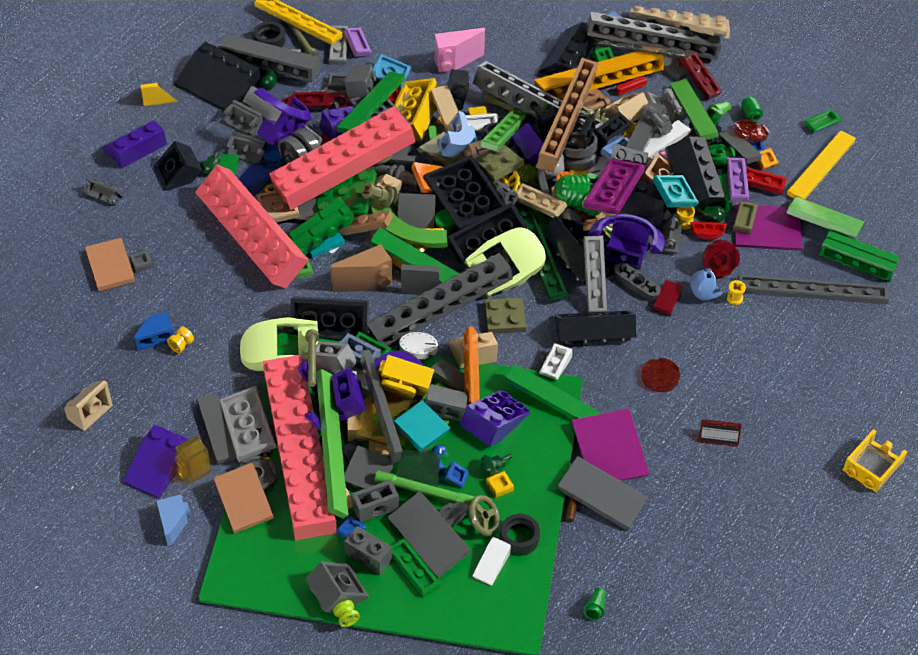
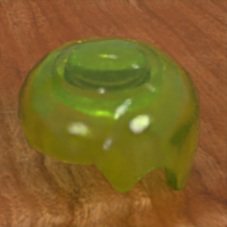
M524 162V166L516 171L519 173L520 185L523 183L530 186L537 179V170L532 164Z

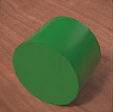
M441 210L435 215V228L447 230V237L457 232L458 228L446 210Z

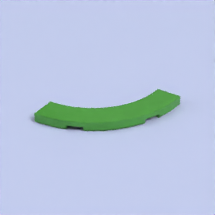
M370 201L372 214L378 211H391L393 218L388 227L382 228L388 233L410 245H424L427 248L448 247L446 230H426L411 226L401 221L392 212L390 206L383 208L379 201Z

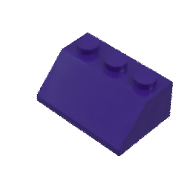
M153 120L103 145L102 148L121 168H124L167 144L164 129Z

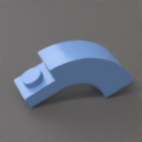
M459 111L449 122L451 131H447L438 142L443 156L455 157L460 155L474 138V127L468 126L465 114Z

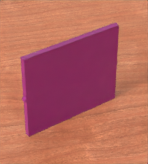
M734 204V222L739 204ZM758 205L751 234L735 231L736 247L802 251L800 218L787 214L788 207Z
M629 408L572 420L583 460L621 482L649 476V470Z

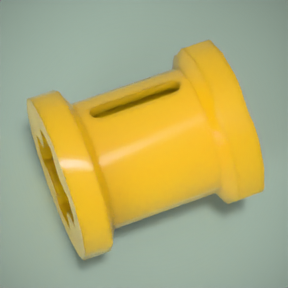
M735 280L729 284L730 292L727 294V301L730 304L739 305L743 302V293L746 290V285L742 281Z

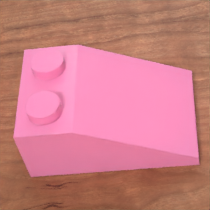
M485 28L435 34L434 59L438 73L449 72L451 69L457 70L483 56Z

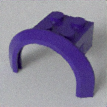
M263 88L254 91V94L266 103L282 111L277 121L265 118L257 131V134L271 145L278 146L281 139L289 135L291 136V133L298 128H304L306 122L312 119L309 109L293 96L292 101L289 103L294 107L280 101Z
M628 214L601 218L593 223L588 235L600 236L606 226L613 224L605 261L616 264L626 263L632 268L641 270L646 257L650 234L653 238L650 251L662 253L665 244L662 233L655 226L643 218Z
M303 360L298 368V372L308 383V364ZM350 367L332 375L339 422L366 411L361 380ZM316 377V385L311 387L319 405ZM310 411V415L305 413V418L321 431L320 419L312 411Z

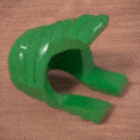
M590 173L582 175L568 174L562 176L556 182L554 194L557 199L566 202L567 206L592 216H597L601 213V211L583 208V202L594 186L590 182H596L600 175Z

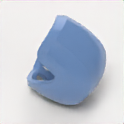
M707 268L697 271L692 275L690 286L693 294L698 299L707 301L720 297L723 294L716 285V278L711 269Z

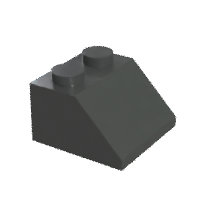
M320 562L306 578L310 590L315 594L321 608L325 612H333L334 607L342 601L351 600L356 605L369 597L349 564Z

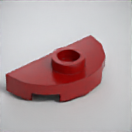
M690 222V229L695 236L701 239L715 240L722 237L725 233L727 223Z

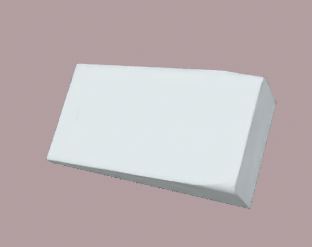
M554 343L539 374L558 380L572 358V349Z
M492 537L473 574V578L492 586L511 554V545Z

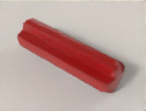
M641 76L616 86L615 91L618 95H622L647 85V79Z

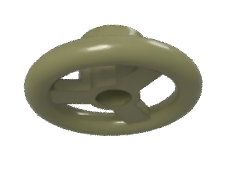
M478 495L472 499L469 507L470 523L482 535L491 536L495 534L500 524L496 505L489 497L484 495ZM478 502H485L490 507V510L483 509ZM493 515V526L488 530V521L490 516Z

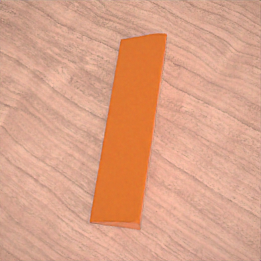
M469 326L463 332L465 393H468L466 407L480 400L478 333L472 326Z

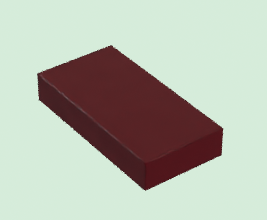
M665 280L653 310L671 316L684 285Z

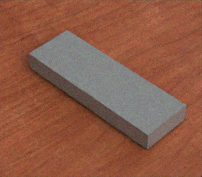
M332 26L342 32V38L335 44L330 45L329 64L346 65L348 41L344 31L348 26Z

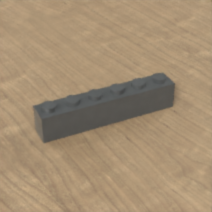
M227 34L218 45L220 49L259 69L272 70L277 74L312 83L320 72V57L231 34Z

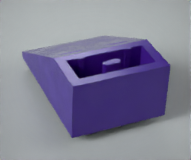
M499 390L467 405L460 426L491 447L501 442L531 411L523 403L510 397L507 392Z

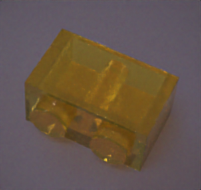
M198 436L175 447L177 454L175 460L179 465L177 471L182 479L186 478L189 484L211 473L207 448Z

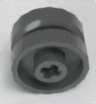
M302 127L292 132L291 136L289 135L281 139L278 143L280 155L286 164L320 147L313 134Z
M593 133L586 149L567 147L566 144L562 153L565 158L564 168L573 171H584L596 165L598 162V141L595 133Z

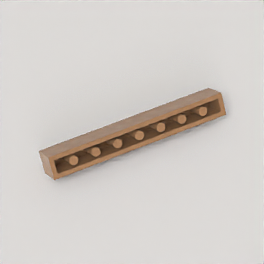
M584 58L581 59L539 153L537 168L554 173L569 139V134L574 128L577 117L595 79L598 67L597 62Z

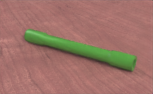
M377 470L374 480L376 483L391 480L395 487L417 493L421 491L424 495L453 503H465L470 506L472 499L475 497L401 478Z

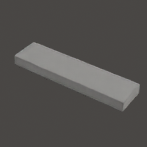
M603 236L584 237L587 312L607 311Z

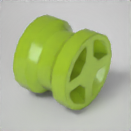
M351 600L342 601L333 609L334 615L339 618L341 627H349L360 618L358 611L354 610V604Z

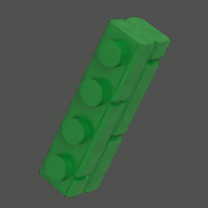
M340 197L288 233L287 236L306 256L312 249L319 248L322 242L334 237L339 230L350 226L355 217Z
M829 231L820 252V256L889 282L900 259L899 256L892 252L880 250L876 246L864 244L857 239H851L843 236L841 233Z

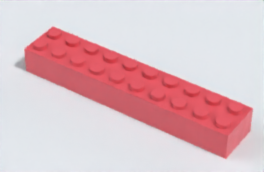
M302 355L263 361L264 377L295 541L337 533L335 515L328 512L325 467L318 431L304 415L305 413L310 415V411L313 412L308 383L298 372V368L303 361Z

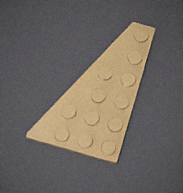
M634 6V8L630 9L629 18L643 21H652L654 19L657 21V24L676 28H685L687 26L690 28V31L713 36L724 34V38L727 39L730 36L729 19H726L724 16H716V18L709 17L710 15L708 14L695 16L691 12L678 14L674 10L661 12L657 8L644 10V7Z

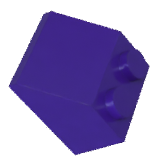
M527 123L512 135L515 141L513 145L519 152L522 151L524 153L522 157L528 164L532 162L536 165L545 140Z

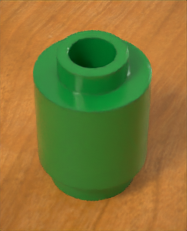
M746 97L742 100L741 109L747 120L750 122L760 120L763 116V110L757 100L753 97Z

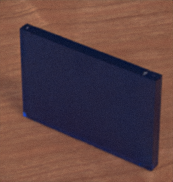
M254 162L239 180L255 198L271 181L269 174L279 169V167Z

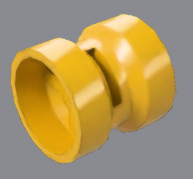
M693 207L677 208L676 218L682 229L690 228V222H693L695 214Z
M180 327L175 335H171L167 339V343L174 352L181 353L186 345H190L194 341V336L187 328Z

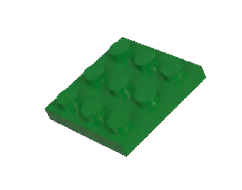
M375 169L363 170L321 193L318 196L314 215L340 197L350 208L354 217L367 214L371 198H364L362 196V188L367 182L375 184L377 176Z

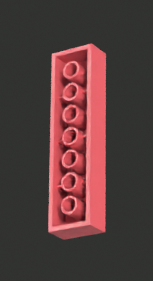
M393 106L269 174L271 181L285 204L292 210L415 142L413 130L396 107Z
M216 165L195 193L271 283L287 288L309 260L233 172L220 165Z

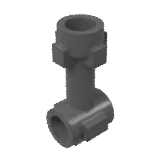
M653 107L647 108L645 110V117L647 120H653L657 125L655 127L657 134L662 136L670 133L673 129L669 120L663 122L658 116L659 111Z

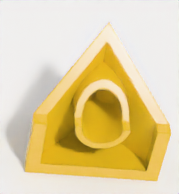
M158 83L140 85L144 106L178 102L161 89Z

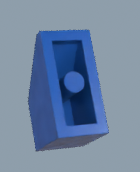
M167 312L147 317L134 336L137 351L167 343V339L174 335Z

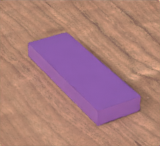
M727 158L730 202H748L749 191L745 158Z

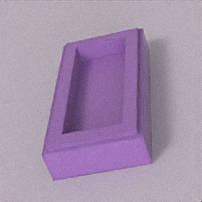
M345 28L344 34L354 56H370L371 49L361 28Z

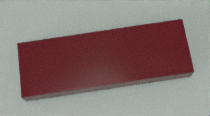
M695 51L681 57L680 62L707 101L722 93L721 88Z

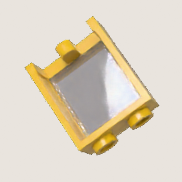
M873 429L846 459L843 471L850 477L863 483L868 489L877 493L895 470L904 462L908 451L903 450L899 457L890 452L893 446L890 441H885L882 446L873 441L877 432Z

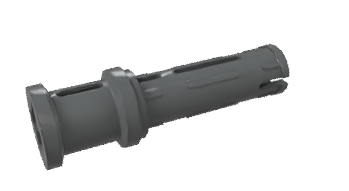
M485 174L506 205L511 202L513 204L516 203L518 200V193L511 190L508 184L501 183L499 180L494 181Z

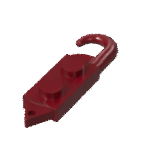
M293 92V95L282 100V102L294 107L289 103L292 101L293 96L309 110L327 109L332 106L334 99H344L346 101L343 106L338 108L350 105V97L343 92Z

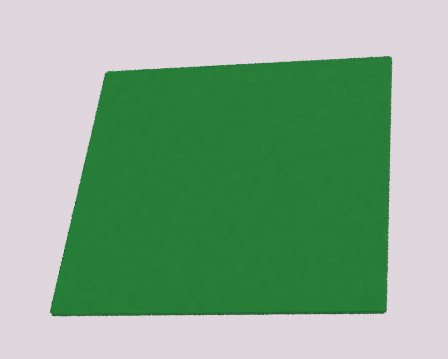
M279 333L277 335V356L299 355L298 335ZM319 338V340H318V343H319V341L340 343V341L320 339V338ZM429 355V358L420 360L423 366L431 368L440 359H443L464 373V368H459L455 358ZM487 363L479 365L480 399L502 390L507 392L516 401L523 403L531 411L501 442L489 447L460 426V422L454 421L449 426V432L431 444L419 457L401 445L402 455L400 461L395 462L391 474L456 493H464L475 497L478 495L487 496L496 505L500 517L499 528L491 536L479 533L470 523L469 514L452 527L471 550V553L438 579L441 587L425 597L421 596L393 559L381 575H378L345 554L346 539L337 533L295 541L277 446V448L271 450L269 458L276 466L277 479L272 488L264 492L274 518L234 534L226 510L224 511L199 594V600L202 603L340 625L339 618L333 612H325L321 608L320 602L310 590L306 578L320 562L344 563L350 565L369 595L366 600L354 605V610L358 611L360 618L349 627L514 654L540 655L565 493L558 490L557 486L570 466L575 434L572 419L505 382V377L512 367ZM525 369L580 400L583 384L581 377L561 374L558 380H554L540 375L539 371ZM432 376L430 384L436 385L438 381ZM264 378L260 398L271 426L273 425ZM444 382L443 385L449 388V386ZM308 385L313 412L320 419L318 402L311 387ZM389 409L393 422L406 411ZM376 413V416H372V421H376V433H372V437H384ZM348 419L339 422L342 447L351 442L348 441ZM317 429L318 436L320 437L322 433L319 429ZM358 441L363 448L369 450V441ZM439 444L446 447V453L440 459L446 469L454 461L469 471L463 488L440 482L444 472L437 474L429 462L431 450L435 445ZM511 454L512 458L505 462V467L499 473L505 471L514 486V491L495 498L486 483V478L491 476L485 474L480 468L481 458L484 455L491 458L498 455L502 458ZM343 458L344 474H345V472H346V470H347L349 464H348V462ZM345 484L352 500V493L360 490ZM395 487L399 495V507L417 494V492ZM424 495L438 512L448 503L454 504L450 501ZM478 502L483 509L490 510V507L485 502ZM353 507L348 509V516L350 515L358 520ZM393 512L362 522L366 525V532L390 546L404 538L388 518ZM522 513L533 517L540 527V539L537 548L533 552L520 556L510 554L492 586L473 578V574L492 537L500 540L501 525L507 517ZM335 515L336 531L347 517L341 518ZM493 515L490 516L488 521V530L493 526ZM517 526L509 529L508 537L515 542H527L531 540L532 532L526 527Z

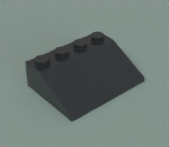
M204 42L195 50L176 80L175 85L225 111L232 104V101L241 102L246 97L251 86L256 88L259 85L260 71L258 67L208 42Z
M472 155L424 175V178L458 230L506 206Z

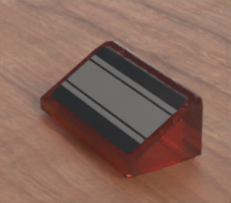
M701 419L698 441L706 444L738 447L742 424Z

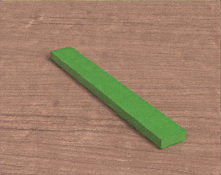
M320 369L316 371L328 512L345 518L348 516L338 406L336 405L332 374Z

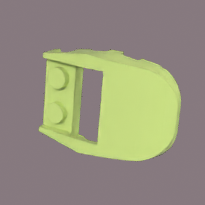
M515 228L485 242L465 260L466 265L470 269L472 266L487 260L483 254L484 251L501 243L520 272L513 276L512 280L486 293L488 299L494 293L500 291L504 293L517 285L524 284L528 278L535 275L544 266L546 260L545 250L536 235L528 229Z
M286 317L252 325L245 331L240 342L242 363L251 370L264 371L263 361L296 356H277V329H283V327L298 329L299 355H302L303 360L308 363V342L305 339V333L310 329L318 332L317 321Z

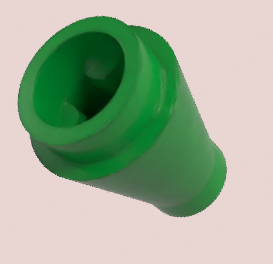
M595 588L593 594L583 607L584 615L590 620H599L604 615L606 591L602 588Z

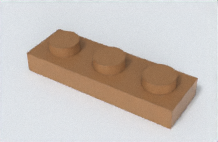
M390 210L378 211L369 215L363 214L355 217L350 226L344 227L338 232L341 236L376 230L379 227L386 228L390 224L393 215Z

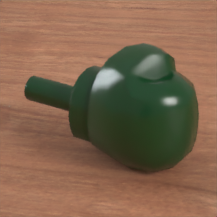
M272 70L267 72L259 82L260 88L271 90L277 83L276 73Z
M215 152L213 157H208L207 160L199 162L204 174L209 175L214 167L219 165L218 152Z
M706 206L705 209H695V212L703 214L704 219L714 223H720L725 218V210L720 206Z
M508 454L502 458L498 455L492 458L484 455L481 458L480 468L488 476L496 475L505 467V462L511 459L512 455Z

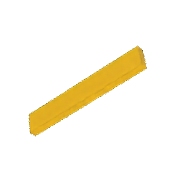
M279 0L254 1L255 7L330 45L335 44L342 38L341 31Z
M840 131L791 186L787 195L794 199L799 197L805 200L855 143L856 138Z

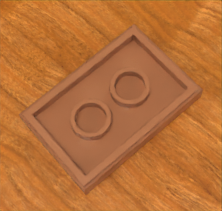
M122 238L85 247L98 291L135 282Z
M253 463L214 477L234 534L274 518Z

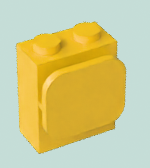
M388 355L386 361H381L378 376H381L380 382L384 392L412 400L415 394L426 395L434 369Z

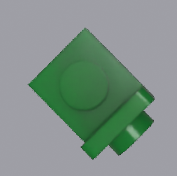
M600 46L594 50L590 57L592 60L595 59L596 62L614 58L610 46L605 48Z

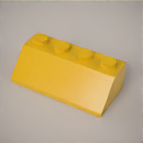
M435 78L404 82L394 104L409 121L415 141L423 139L436 110V105L431 95V89L439 87Z

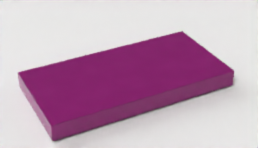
M611 158L584 200L583 208L618 215L643 174L645 165Z

